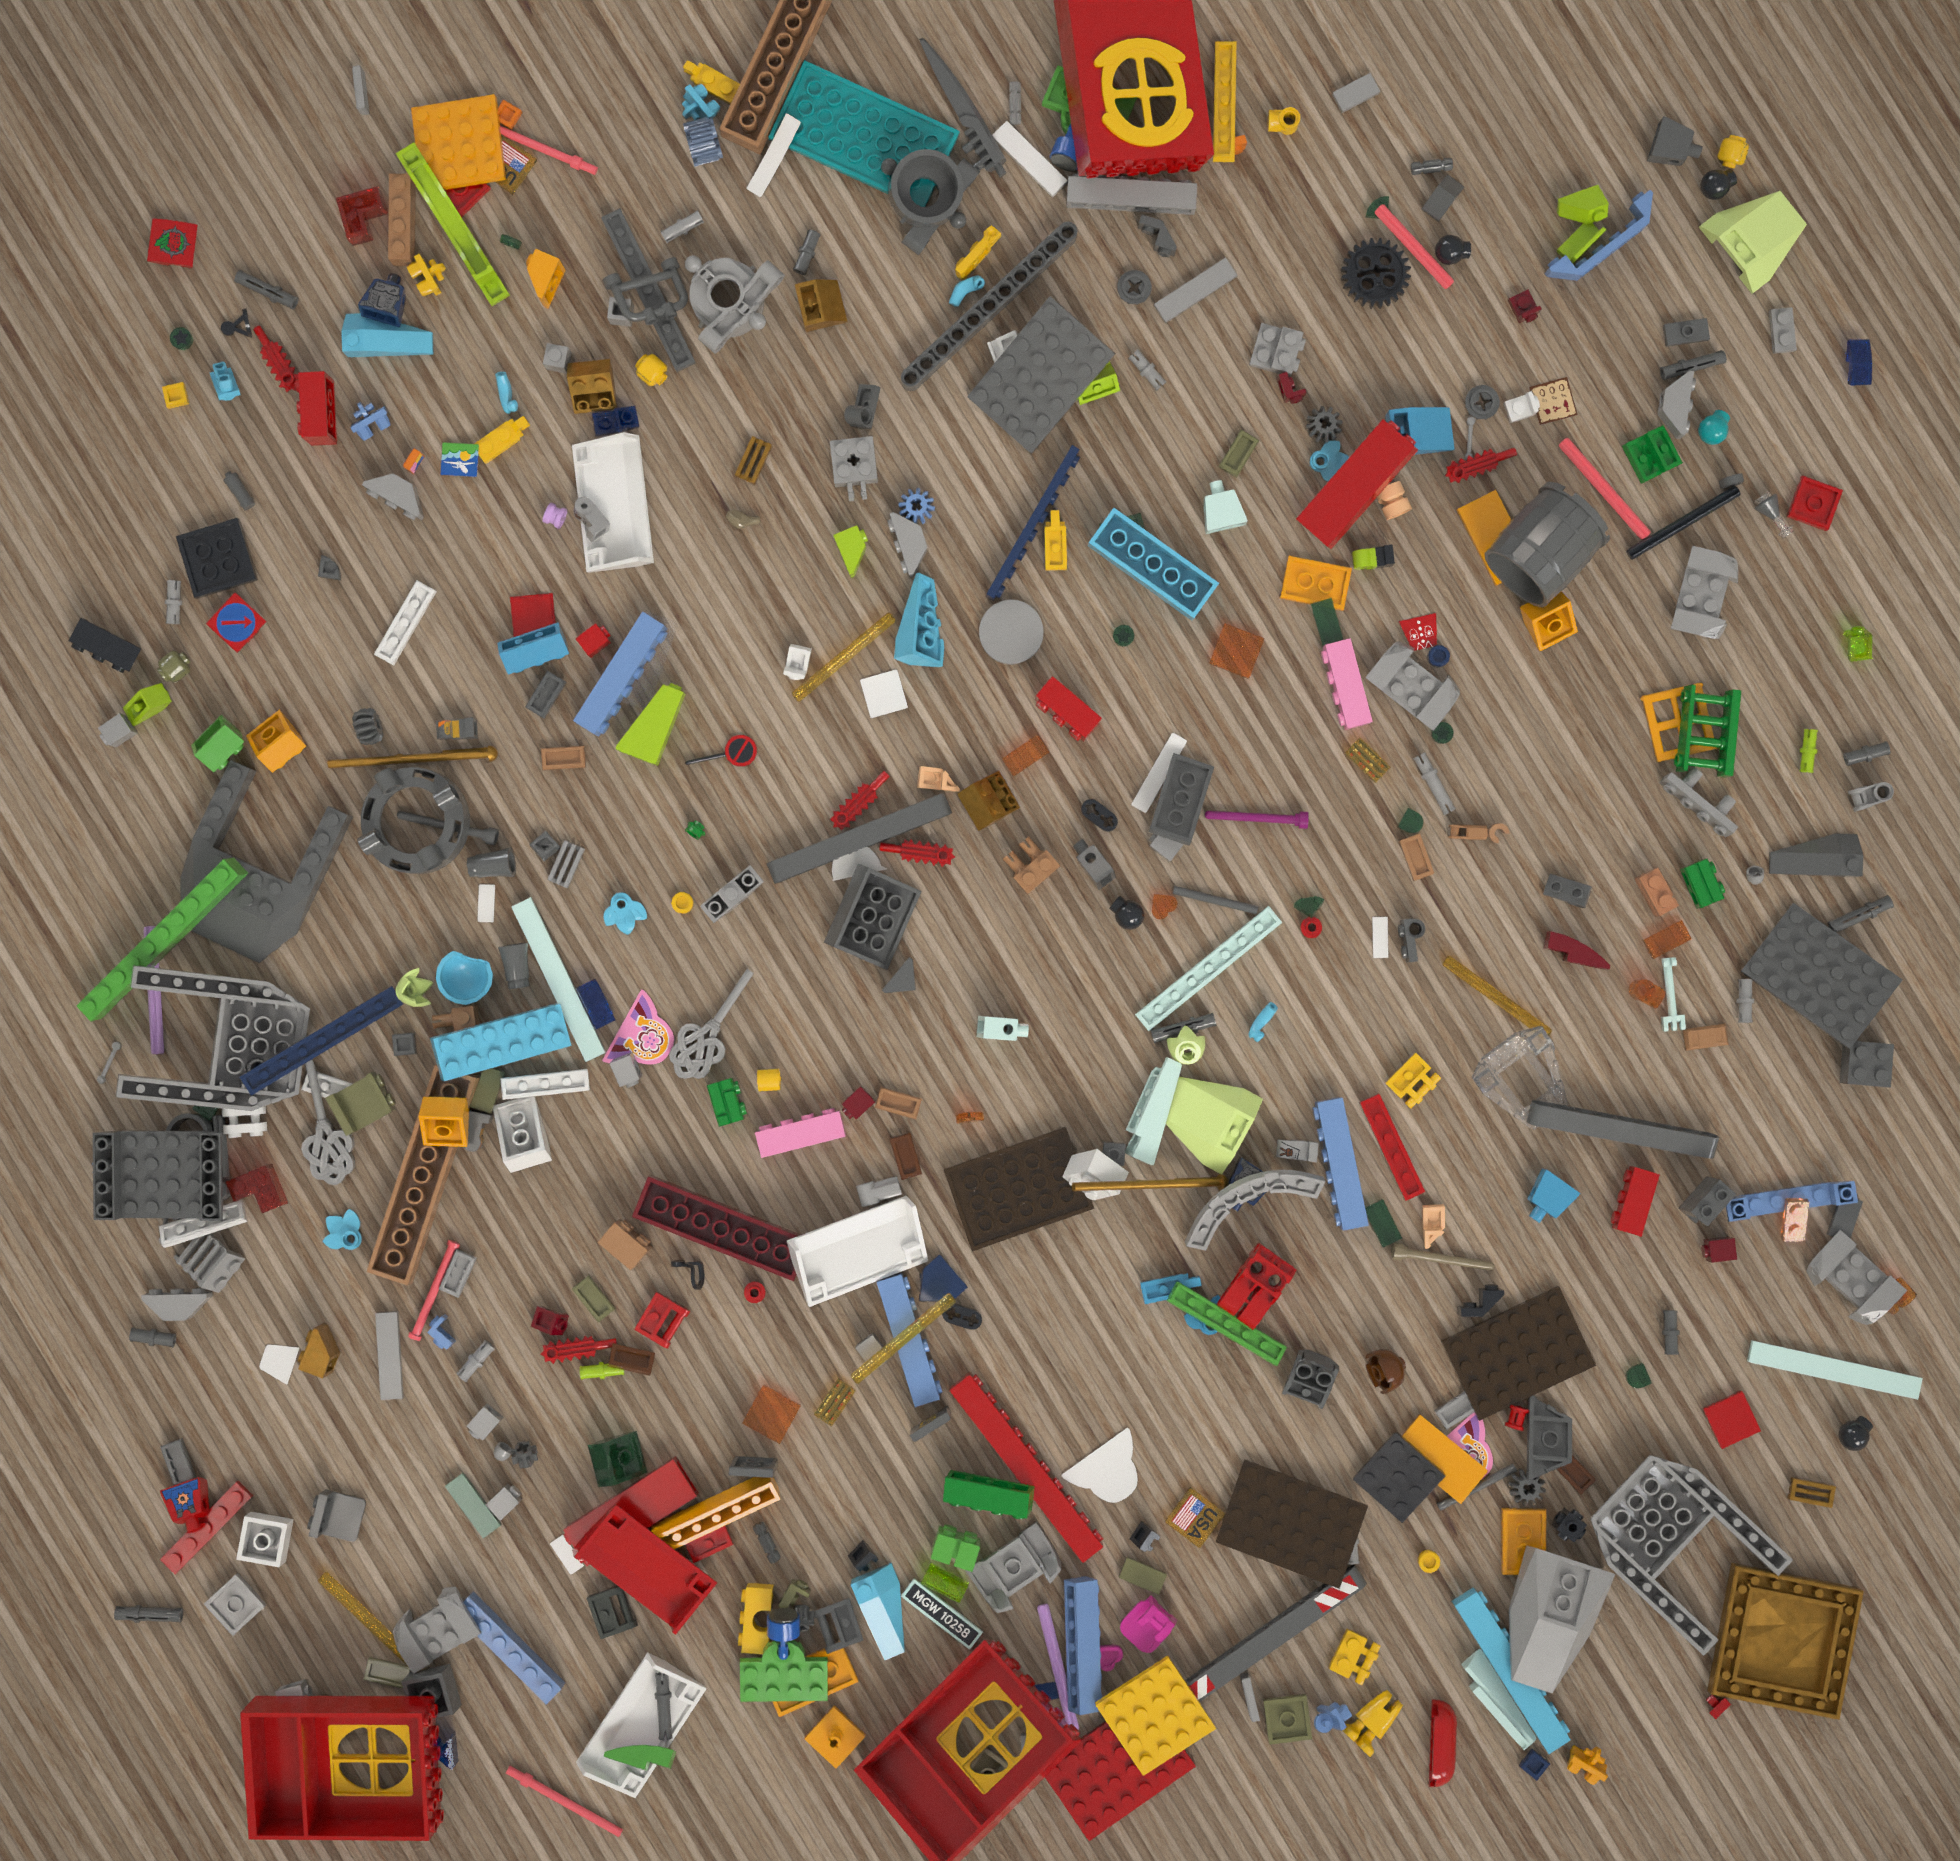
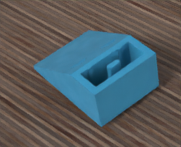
M1410 407L1392 409L1386 413L1387 423L1392 420L1401 428L1398 432L1403 437L1408 434L1416 441L1414 446L1418 451L1415 455L1455 450L1450 407Z

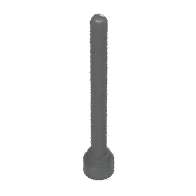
M405 811L397 813L398 819L444 829L445 821ZM460 824L455 825L454 832L458 833L459 826L461 827ZM470 827L468 835L482 838V841H485L486 844L495 846L499 836V829L489 827L488 829L481 830Z

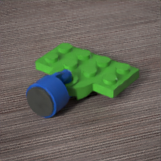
M1057 65L1042 101V106L1061 113L1060 124L1066 135L1056 139L1049 157L1057 167L1066 171H1075L1078 169L1063 67ZM1137 97L1115 99L1117 109L1127 121Z
M779 1608L771 1611L767 1615V1636L773 1641H768L763 1650L762 1658H740V1702L828 1701V1657L805 1656V1651L800 1641L796 1642L794 1640L800 1635V1615L795 1610Z

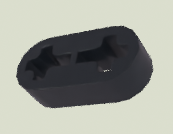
M1094 799L1086 800L1083 803L1081 812L1085 818L1105 832L1113 831L1116 828L1118 819L1106 807ZM1087 804H1095V810L1100 814L1098 816L1094 813L1088 815L1085 806ZM1101 815L1105 818L1112 817L1114 825L1112 827H1104V821L1099 817Z
M948 1303L942 1310L943 1319L950 1324L974 1330L980 1327L982 1323L980 1312L969 1307ZM954 1307L955 1312L961 1314V1317L953 1316L950 1319L945 1312ZM972 1314H975L976 1319L979 1321L978 1323L974 1322L973 1325H969V1320L963 1318L964 1315L971 1317Z

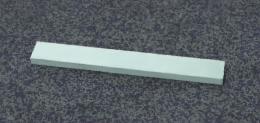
M530 897L512 906V910L557 1003L561 1005L563 1016L585 1062L606 1053L533 899Z
M1267 906L1135 1014L1136 1017L1150 1031L1278 927L1282 921Z
M1751 1340L1747 1362L1917 1400L1923 1379Z

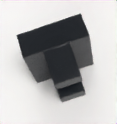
M1142 1521L1130 1537V1540L1144 1552L1152 1551L1151 1543L1154 1539H1160V1536Z
M863 1540L848 1555L854 1567L859 1571L867 1572L869 1570L867 1564L871 1560L874 1562L878 1561L875 1553Z

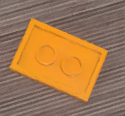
M1288 556L1280 599L1343 611L1352 568Z
M1502 1508L1501 1573L1503 1575H1518L1526 1546L1546 1551L1545 1508Z

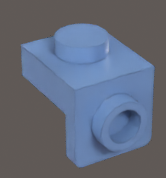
M446 1314L441 1317L437 1315L430 1322L429 1326L431 1329L427 1333L434 1338L433 1342L435 1345L447 1350L456 1340L440 1327L448 1316Z

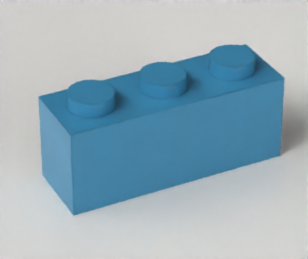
M559 622L497 643L500 658L508 675L519 673L532 666H540L544 662L560 659L569 654L568 644Z

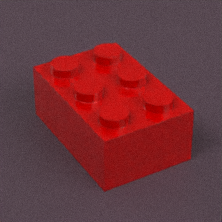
M325 371L298 372L299 379H296L295 382L300 400L296 403L297 412L300 414V422L297 424L298 434L311 446L337 445L334 380Z
M1053 676L1035 696L1036 707L1043 713L1048 711L1053 715L1052 720L1061 728L1063 725L1069 729L1068 734L1076 741L1081 739L1084 742L1102 720V717Z

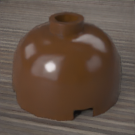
M1388 1349L1375 1350L1365 1356V1359L1369 1358V1363L1366 1364L1368 1376L1375 1388L1379 1386L1382 1389L1380 1393L1387 1394L1392 1392L1402 1384L1406 1364L1402 1357Z

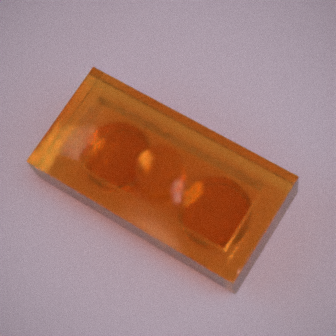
M1785 1199L1781 1233L1783 1241L1805 1242L1810 1204L1808 1199Z

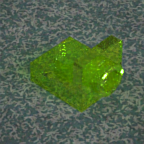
M1861 626L1845 630L1844 636L1848 638V660L1854 662L1872 659L1873 635Z

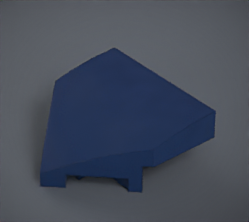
M938 1255L922 1269L920 1274L919 1301L952 1302L968 1286L942 1256Z

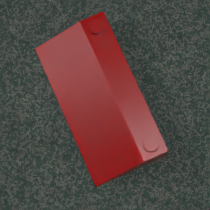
M617 1504L582 1537L572 1550L575 1559L581 1557L669 1624L672 1633L675 1635L717 1584V1581Z

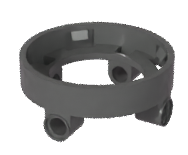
M418 767L398 770L386 768L378 772L374 776L377 783L367 794L362 807L361 830L363 836L357 839L362 851L366 855H373L380 863L390 869L409 874L432 873L451 863L463 849L470 829L469 808L464 795L456 784L440 773ZM422 774L423 777H428L431 779L434 778V782L424 778L414 777V775ZM409 787H419L431 792L437 805L444 811L445 816L444 829L435 844L424 847L415 854L404 853L394 848L385 838L381 825L382 812L387 801L398 791ZM456 820L461 821V827L459 826L456 836L458 838L457 842H450L455 831ZM392 859L399 862L412 864L411 868L408 865H403L400 863H398L397 865L392 862Z

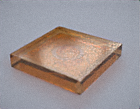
M1224 623L1209 664L1249 679L1265 638Z
M763 1384L742 1424L780 1444L801 1405Z

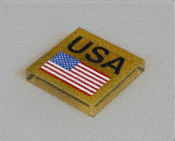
M501 134L506 180L494 183L513 195L533 168L537 159Z
M1190 1486L1166 1518L1165 1523L1198 1548H1201L1224 1517L1225 1512Z

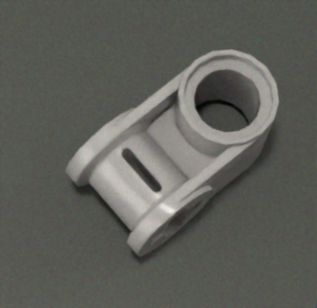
M1881 782L1847 792L1852 797L1855 806L1853 811L1856 812L1890 800L1893 797L1894 789L1891 784ZM1879 787L1885 790L1883 798H1880L1877 794Z

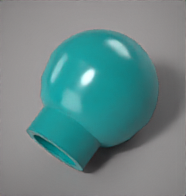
M1716 410L1713 415L1705 417L1698 427L1700 439L1709 445H1717L1723 442L1729 431V414L1723 410Z

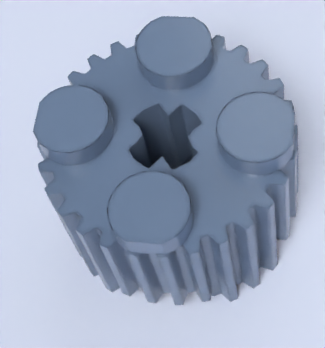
M712 117L683 123L694 167L723 158Z

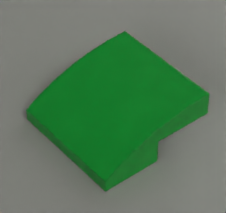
M1664 425L1622 446L1641 484L1683 463Z

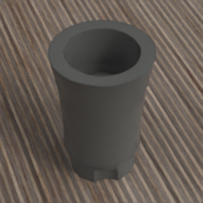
M509 847L499 851L468 857L467 868L469 876L479 878L496 876L515 877L516 861L512 848Z
M528 943L498 947L506 981H508V988L517 989L530 986L528 979L530 977Z

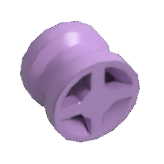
M550 503L544 513L543 523H551L555 528L560 529L566 519L567 509L557 508L554 503Z

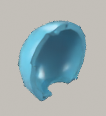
M452 951L442 958L436 971V982L440 992L446 999L457 1004L467 1005L477 1002L487 994L492 985L493 973L488 961L470 958L462 953Z

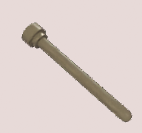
M1394 1242L1391 1249L1392 1260L1401 1261L1407 1257L1490 1271L1495 1268L1493 1262L1407 1249L1401 1243Z

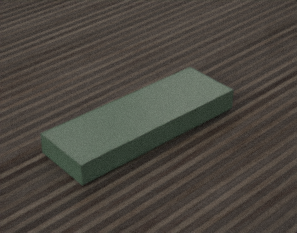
M464 1472L445 1485V1488L482 1538H485L502 1525L486 1506L487 1503Z

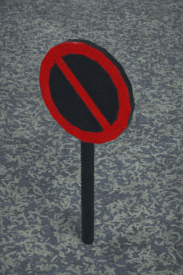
M736 735L727 742L724 753L688 760L685 764L690 765L727 757L731 764L745 767L755 760L757 747L750 737Z

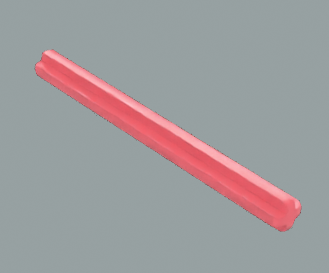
M1565 438L1559 444V447L1641 540L1650 535L1651 531L1573 442L1569 438Z

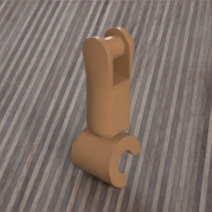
M1501 823L1492 824L1489 828H1487V825L1451 824L1449 825L1451 832L1448 838L1486 840L1488 837L1492 842L1499 843V838L1495 836L1497 829H1500L1505 834L1510 833L1508 827ZM1459 828H1465V836H1459Z

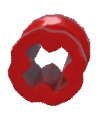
M1510 1405L1509 1418L1504 1425L1523 1431L1524 1418L1529 1409Z

